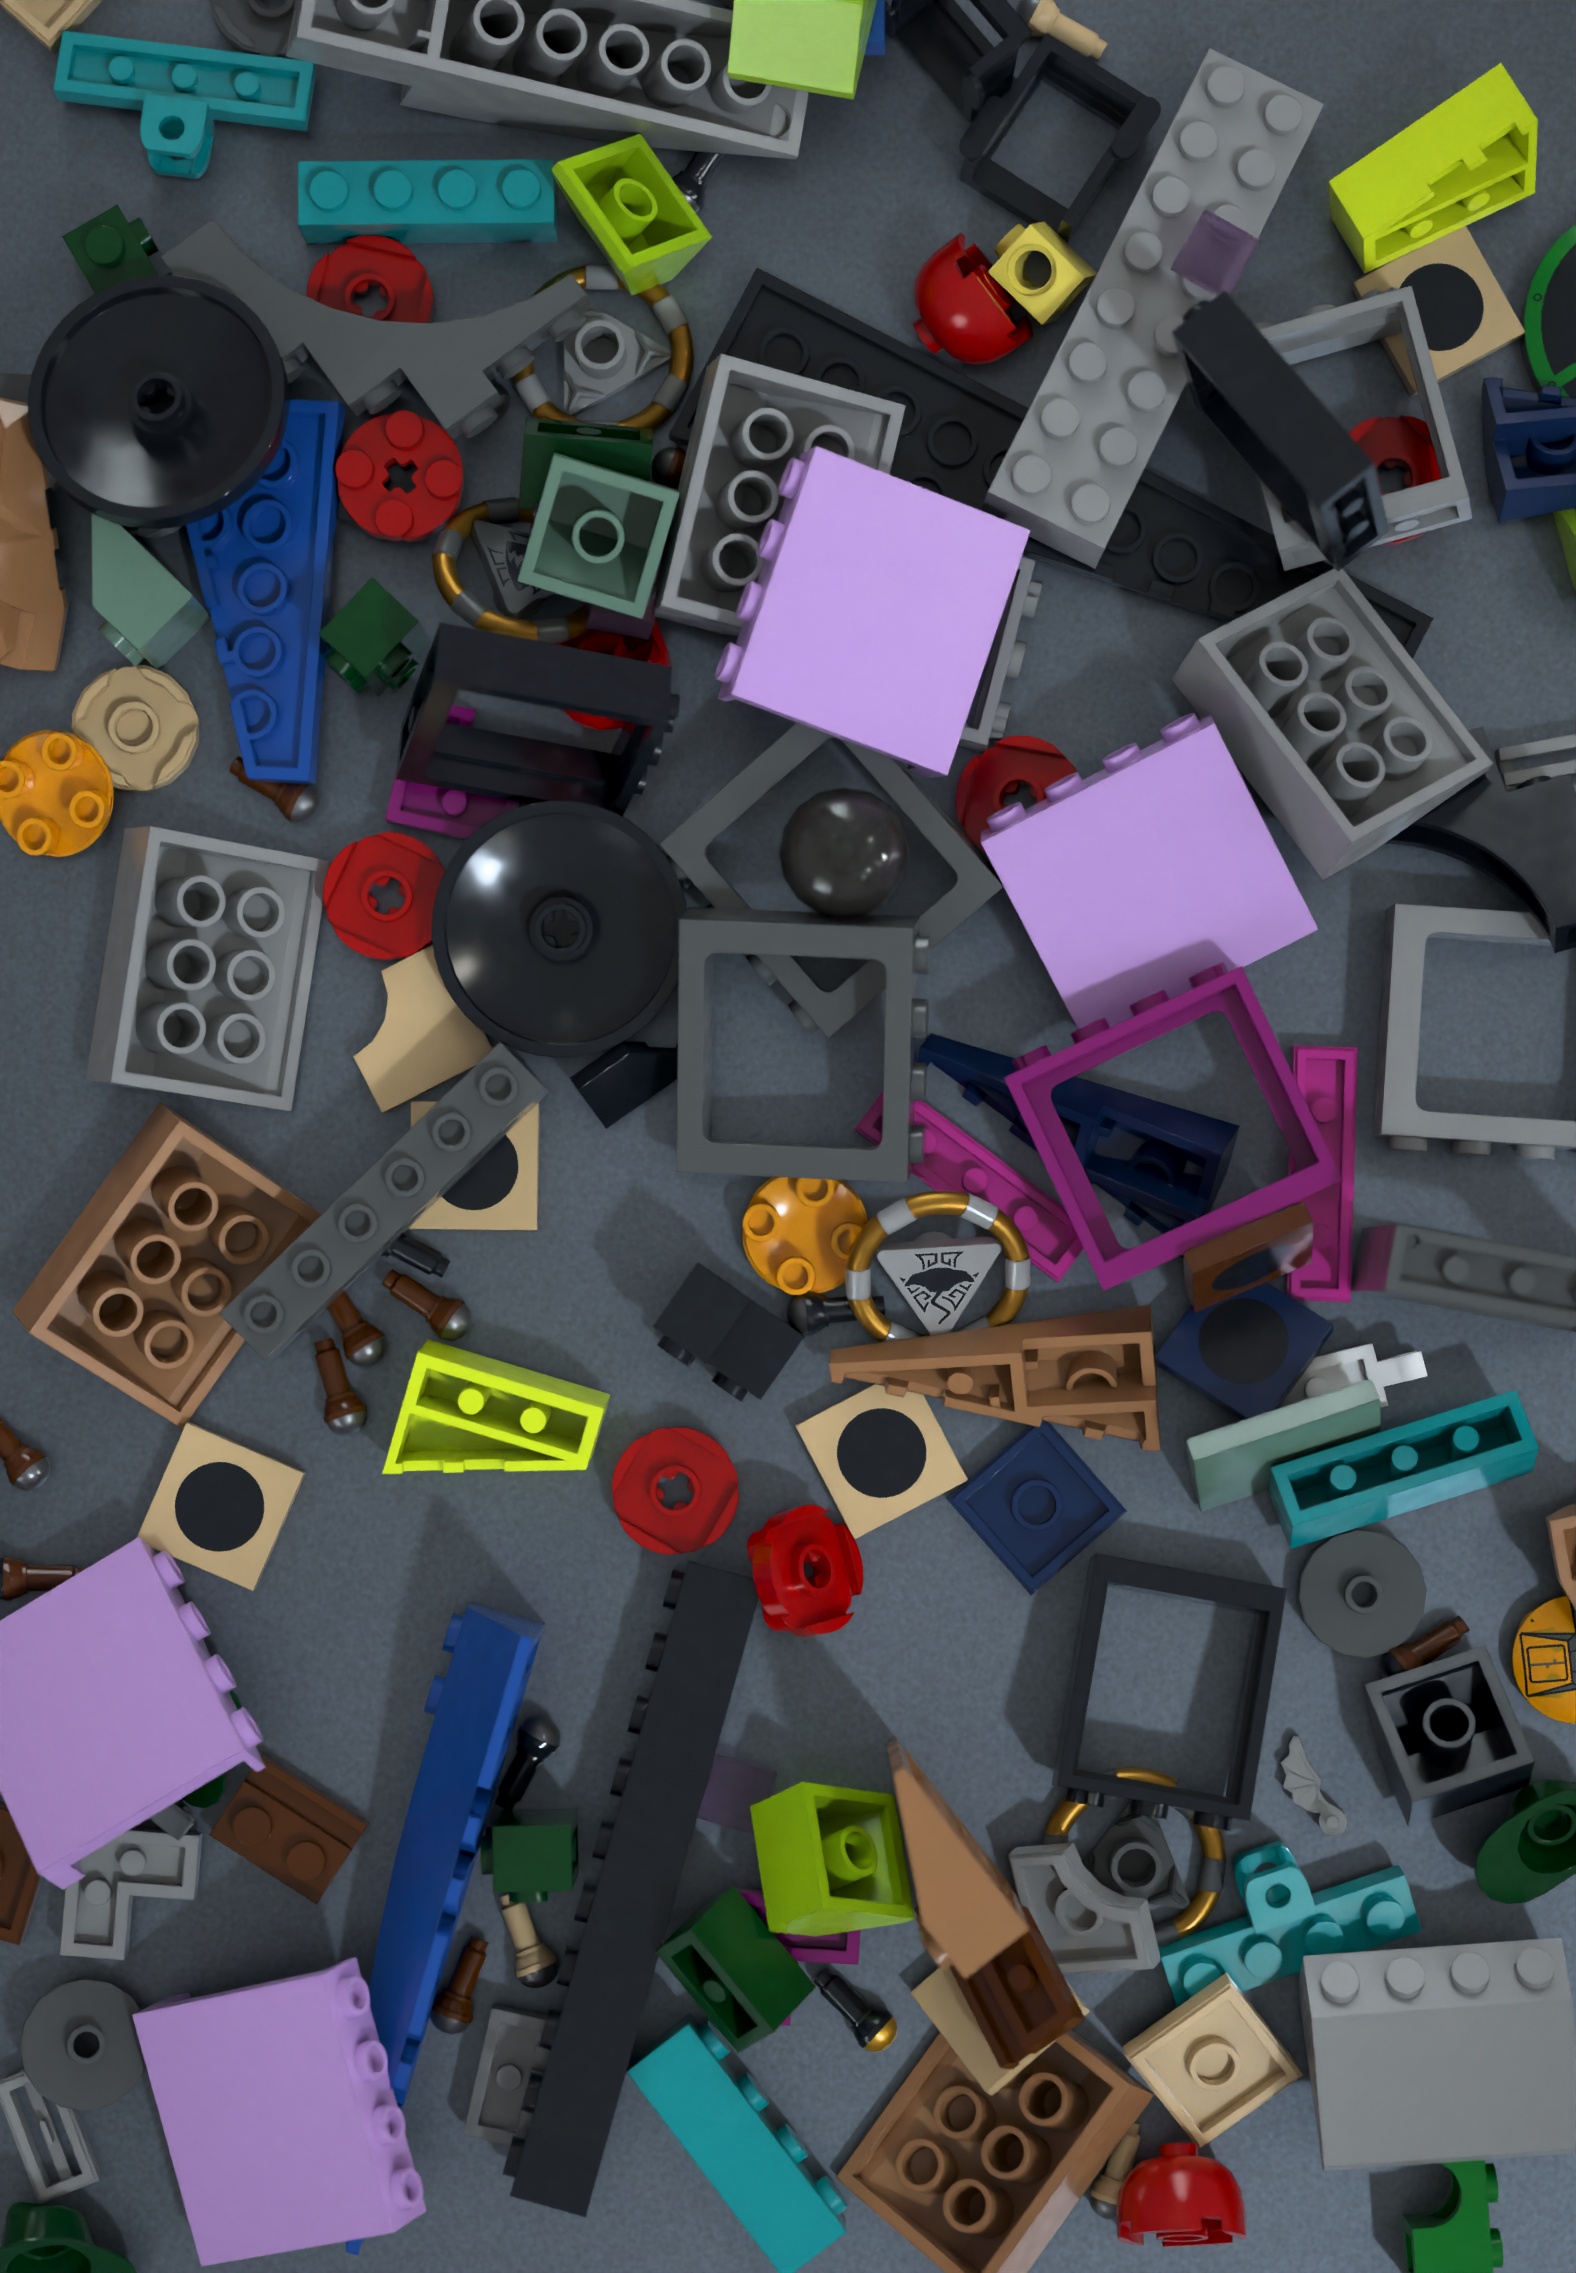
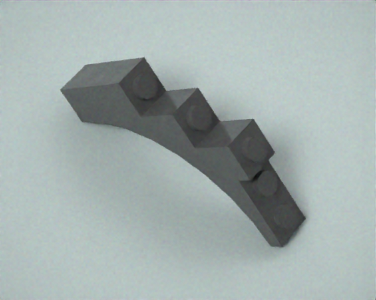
M213 219L209 220L161 256L173 275L206 281L221 287L243 301L260 318L272 336L284 362L289 384L305 370L302 362L312 355L347 405L358 416L366 409L370 414H375L386 408L401 394L402 391L398 386L409 379L452 440L462 433L467 438H471L485 430L497 419L498 414L495 412V409L504 402L490 382L499 374L506 380L521 372L534 360L535 356L531 352L533 349L551 336L558 342L574 333L586 321L583 313L592 307L587 294L571 273L527 300L482 316L436 323L379 321L332 309L286 287L246 257Z

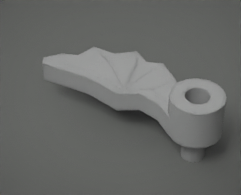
M1293 1736L1288 1745L1289 1756L1281 1762L1286 1773L1283 1788L1292 1793L1294 1804L1307 1811L1321 1814L1319 1827L1323 1833L1332 1837L1338 1836L1347 1828V1816L1344 1811L1330 1804L1320 1792L1322 1780L1309 1763L1300 1737Z

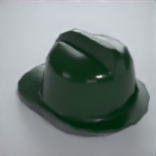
M1544 1779L1529 1784L1519 1791L1511 1802L1507 1820L1502 1822L1485 1838L1477 1852L1474 1872L1478 1886L1492 1900L1506 1904L1528 1902L1547 1893L1576 1874L1575 1782L1569 1783L1561 1779Z
M16 2202L10 2206L6 2214L5 2230L0 2247V2273H137L135 2266L124 2256L94 2244L86 2218L75 2208L63 2205Z

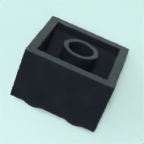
M1486 1645L1364 1685V1692L1384 1770L1407 1826L1525 1788L1529 1785L1535 1760Z

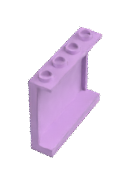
M815 446L802 453L799 460L791 458L782 475L778 494L786 497L778 521L771 519L760 539L757 556L765 560L757 583L749 581L741 595L736 617L744 621L736 645L729 642L719 659L715 679L723 683L717 699L725 702L734 699L909 764L907 770L925 777L947 776L1031 530Z
M1195 713L1185 715L1160 730L1164 739L1142 750L1139 749L1137 743L1124 746L1102 759L1105 769L1084 780L1081 779L1078 772L1070 774L1045 788L1044 792L1047 798L1025 810L1021 802H1017L997 811L986 819L990 828L981 832V844L1078 1029L1105 1017L1111 1028L1134 1017L1129 1006L1143 998L1165 990L1170 1000L1192 990L1193 988L1188 978L1221 962H1224L1228 972L1241 966L1243 968L1319 930L1211 714L1201 720H1198Z
M140 1537L0 1620V1792L37 1873L62 1890L85 1877L79 1863L80 1859L242 1761L257 1772L266 1767L255 1746L263 1741L262 1734L254 1719L244 1707L237 1710L229 1691L237 1687L234 1677L218 1654L211 1657L203 1641L205 1637L210 1635L209 1627L193 1602L190 1601L185 1604L177 1588L185 1582L181 1570L167 1550L157 1553Z
M356 1957L349 1958L327 1970L190 1998L189 1993L170 1996L132 2014L201 2267L390 2234L427 2212L423 2200V2184L414 2168L405 2135V2119L402 2111L397 2106L393 2088L392 2090L390 2089L387 2054L379 2041L370 2009L369 1989L366 1982L362 1979Z

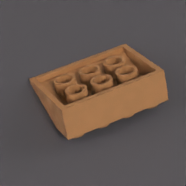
M160 1102L12 1312L28 1333L183 1429L245 1341L226 1322L220 1313L322 1214L211 1135Z
M895 1738L886 1746L918 1905L913 1909L918 1916L915 1919L920 1926L917 1928L922 1935L920 1941L944 1972L954 1965L964 1979H966L1029 1930V1926L1013 1887L900 1741Z
M1069 2030L991 2096L984 2091L939 2032L838 2173L836 2179L945 2273H1027L1155 2094L1107 2055L1074 2031Z

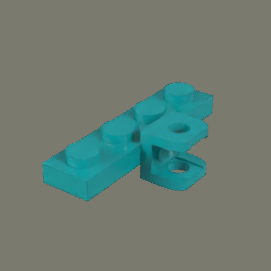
M63 31L53 91L58 101L142 111L140 137L143 147L147 152L152 171L158 175L199 179L206 172L211 160L216 129L214 120L308 131L316 69L314 63L296 59ZM169 156L184 157L185 159L177 161Z
M1275 1841L1239 1853L1234 1859V1880L1247 1916L1191 1934L1180 1941L1160 1947L1159 1953L1173 2001L1177 2008L1226 1972L1241 1992L1299 1973L1303 1956L1362 1952L1421 1932L1422 1930L1405 1874L1399 1865L1311 1894L1309 1885L1299 1869L1291 1850L1283 1842ZM1270 1862L1277 1866L1254 1874L1256 1868L1262 1863Z

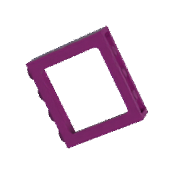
M1224 962L1207 968L1188 978L1193 988L1192 990L1170 1000L1165 990L1143 998L1129 1006L1134 1017L1111 1028L1106 1017L1092 1022L1070 1034L1075 1043L1074 1045L1051 1055L1047 1045L1028 1052L1012 1061L1016 1072L1004 1077L1103 1291L1184 1254L1190 1248L1258 1220L1343 1180L1242 966L1228 972ZM1221 1012L1227 1017L1294 1158L1295 1169L1291 1175L1144 1244L1131 1249L1124 1248L1118 1243L1052 1102L1051 1092L1055 1086L1209 1013Z

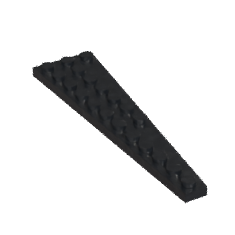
M756 268L669 433V440L688 446L706 368L720 354L906 405L890 475L981 511L987 492L1029 408L781 279ZM1144 469L1095 569L1031 537H1028L1022 554L1227 622H1231L1334 569L1332 565L1319 561L1284 571L1274 535L1147 469ZM1347 574L1413 659L1433 618Z

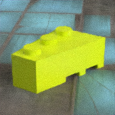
M1502 63L1489 70L1328 182L1330 218L1364 274L1535 193L1538 119Z
M427 1339L417 1352L382 1474L443 1470V1473H463L465 1470L504 1469V1472L586 1470L595 1450L611 1394Z

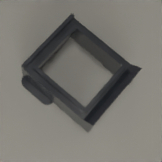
M892 0L891 6L886 2V34L890 38L897 36L970 123L974 120L987 99L993 96L1002 97L1010 90L1016 80L1014 70L1018 49L1033 31L1007 0H970L1003 39L995 47L955 0Z
M1046 33L1004 98L993 96L987 99L961 138L959 150L965 159L960 181L1029 225L1045 221L1068 244L1078 225L1119 162L1134 156L1159 118L1161 106L1155 98L1147 97ZM1042 81L1119 129L1111 145L1069 209L991 160Z

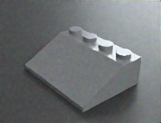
M720 354L706 368L678 486L680 494L665 541L648 613L656 617L701 629L739 636L744 620L736 617L737 607L748 582L753 581L757 583L765 560L757 556L758 546L768 522L771 519L775 521L779 519L786 497L779 495L778 489L790 459L795 458L799 460L802 453L817 446L890 475L906 405Z
M1334 568L1198 638L1172 678L1201 719L1211 714L1234 763L1323 880L1372 853L1488 771L1493 765L1486 753L1343 568L1338 572Z
M152 826L125 828L86 1080L291 1111L324 901L323 885L329 868V861Z
M1562 1937L1303 1956L1298 1979V1993L1323 2171L1576 2153V2034L1572 1994Z

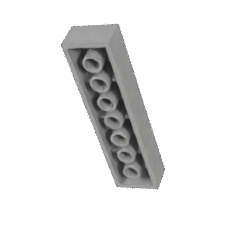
M1209 48L987 492L981 511L1031 530L1029 537L1094 569L1096 568L1188 382L1172 332L1185 322L1182 316L1193 305L1203 300L1210 302L1224 290L1229 296L1231 295L1324 106L1323 103Z

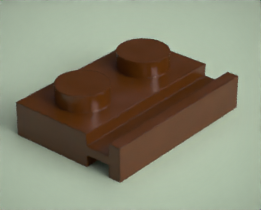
M262 1753L260 1756L266 1767L258 1772L253 1768L251 1769L209 1835L317 1905L370 1822Z
M1022 1905L1020 1906L1029 1930L966 1979H964L954 1965L950 1967L999 2067L1011 2070L1020 2065L1019 2061L1030 2053L1036 2054L1085 2020L1028 1907Z

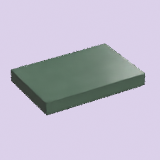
M1366 1379L1188 1438L1189 1440L1186 1443L1193 1492L1200 1511L1202 1512L1268 1490L1270 1468L1380 1433V1398L1373 1381Z

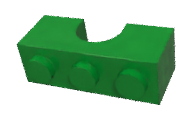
M1485 2160L1438 2163L1449 2169L1451 2177L1450 2190L1444 2202L1436 2209L1426 2213L1402 2215L1407 2273H1494L1493 2268L1503 2267V2247L1500 2231L1498 2228H1490L1488 2203L1498 2202V2182L1494 2164L1485 2163Z

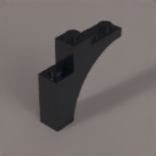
M1484 727L1468 730L1492 761L1493 765L1488 771L1384 844L1413 846L1438 852L1463 861L1482 871L1504 886L1528 909L1551 942L1554 953L1575 948L1576 790L1570 774L1554 779L1549 776L1534 777L1521 783L1516 790L1507 792Z

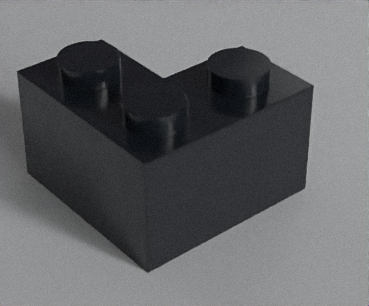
M698 1262L653 1326V1328L663 1334L657 1346L688 1367L691 1366L695 1358H698L705 1364L708 1363L718 1370L711 1381L741 1402H744L749 1393L760 1400L805 1337Z

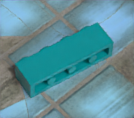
M554 159L298 161V226L307 245L347 244L346 240L362 235L383 236L401 244L558 242V186L551 171L555 165Z
M1513 1390L1270 1468L1268 1492L1289 1549H1293L1532 1473L1539 1446L1517 1391Z
M689 2013L629 2060L627 2073L779 2273H794L846 2233V2218L842 2211L848 2208V2204L835 2184L826 2175L817 2181L802 2160L809 2156V2153L793 2129L788 2124H784L778 2129L763 2110L770 2102L755 2079L748 2072L738 2077L724 2057L731 2051L717 2029L708 2020L700 2026Z

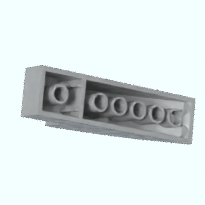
M295 0L286 57L403 84L399 104L402 106L520 129L598 141L617 142L641 133L652 148L796 159L798 157L809 94L806 91L729 78L728 61L733 11L691 0Z

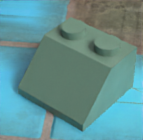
M554 453L517 581L643 619L680 494L679 490Z
M92 514V607L106 620L97 630L135 667L145 658L157 670H160L211 616L197 599L120 524Z

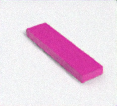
M1299 1045L1291 1047V1072L1343 1179L1297 1201L1300 1204L1304 1202L1313 1220L1312 1263L1285 1274L1284 1293L1298 1301L1351 1302L1358 1047ZM1288 1148L1289 1176L1295 1169V1161Z
M883 1092L854 1129L875 1146L882 1141ZM915 1101L914 1125L925 1126L926 1140L923 1164L913 1163L911 1173L934 1191L970 1193L996 1205L1020 1230L1028 1247L1031 1264L1058 1283L1084 1249L1065 1208L924 1101Z

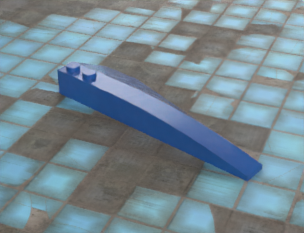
M474 1602L467 1606L464 1616L453 1613L442 1648L443 1651L453 1653L446 1678L438 1675L434 1676L424 1712L435 1715L395 1857L369 1985L370 2009L379 2041L387 2054L390 2089L392 2090L393 2088L397 2106L402 2112L429 2023V2014L438 1992L481 1845V1836L485 1831L545 1623ZM365 2238L346 2241V2252L358 2256Z

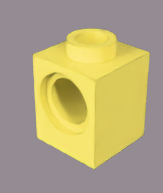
M1045 221L1030 224L1026 229L1019 223L1011 229L994 249V252L1000 259L988 271L1041 325L1057 321L1094 280L1097 274ZM1034 251H1039L1046 255L1051 263V277L1044 286H1038L1033 283L1026 272L1027 260Z

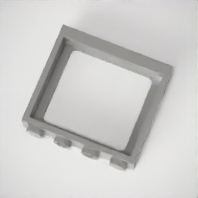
M1394 904L1386 909L1372 1137L1389 1138V1149L1399 1151L1427 1152V1140L1453 1142L1452 1154L1491 1156V1145L1516 1146V1158L1534 1160H1555V1149L1576 1150V1121L1429 1112L1419 1108L1416 1103L1426 939L1440 938L1552 946L1537 920L1529 912Z

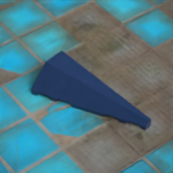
M1484 378L1482 384L1485 475L1498 523L1576 508V398L1563 397L1561 387L1543 385L1540 392L1537 393L1503 387V378Z
M931 1033L920 1047L917 1062H926L927 1068L935 1065L964 1087L962 1097L974 1106L985 1102L1012 1122L1009 1132L1038 1152L1004 1077L1016 1072L1012 1064L1015 1058ZM1079 1077L1070 1078L1053 1088L1051 1092L1052 1102L1091 1186L1096 1184L1126 1206L1124 1216L1137 1226L1146 1221L1159 1232L1165 1234L1210 1213L1229 1167L1239 1125Z

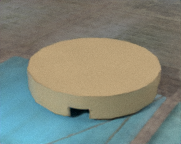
M132 665L133 667L115 668L100 674L82 691L72 713L73 734L90 743L102 756L109 769L114 788L123 792H150L171 784L190 766L199 745L200 719L191 696L171 675L150 666L137 665L135 667Z

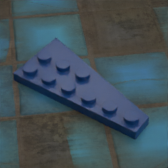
M290 399L289 416L284 437L264 475L246 494L226 509L208 518L186 525L205 606L210 610L216 640H214L218 660L223 665L231 697L229 706L246 776L252 781L316 785L325 659L322 656L326 653V644L318 633L328 624L338 505V479L335 465L338 457L342 454L345 407L339 401Z

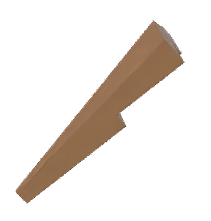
M1151 1304L831 1349L829 1369L831 1382L842 1384L845 1378L882 1385L885 1387L886 1394L904 1397L906 1391L941 1398L945 1407L1037 1427L1041 1426L1042 1421L1082 1429L1083 1436L1087 1438L1102 1440L1103 1435L1106 1434L1138 1441L1142 1450L1160 1451L1157 1368L1154 1360L1156 1353Z

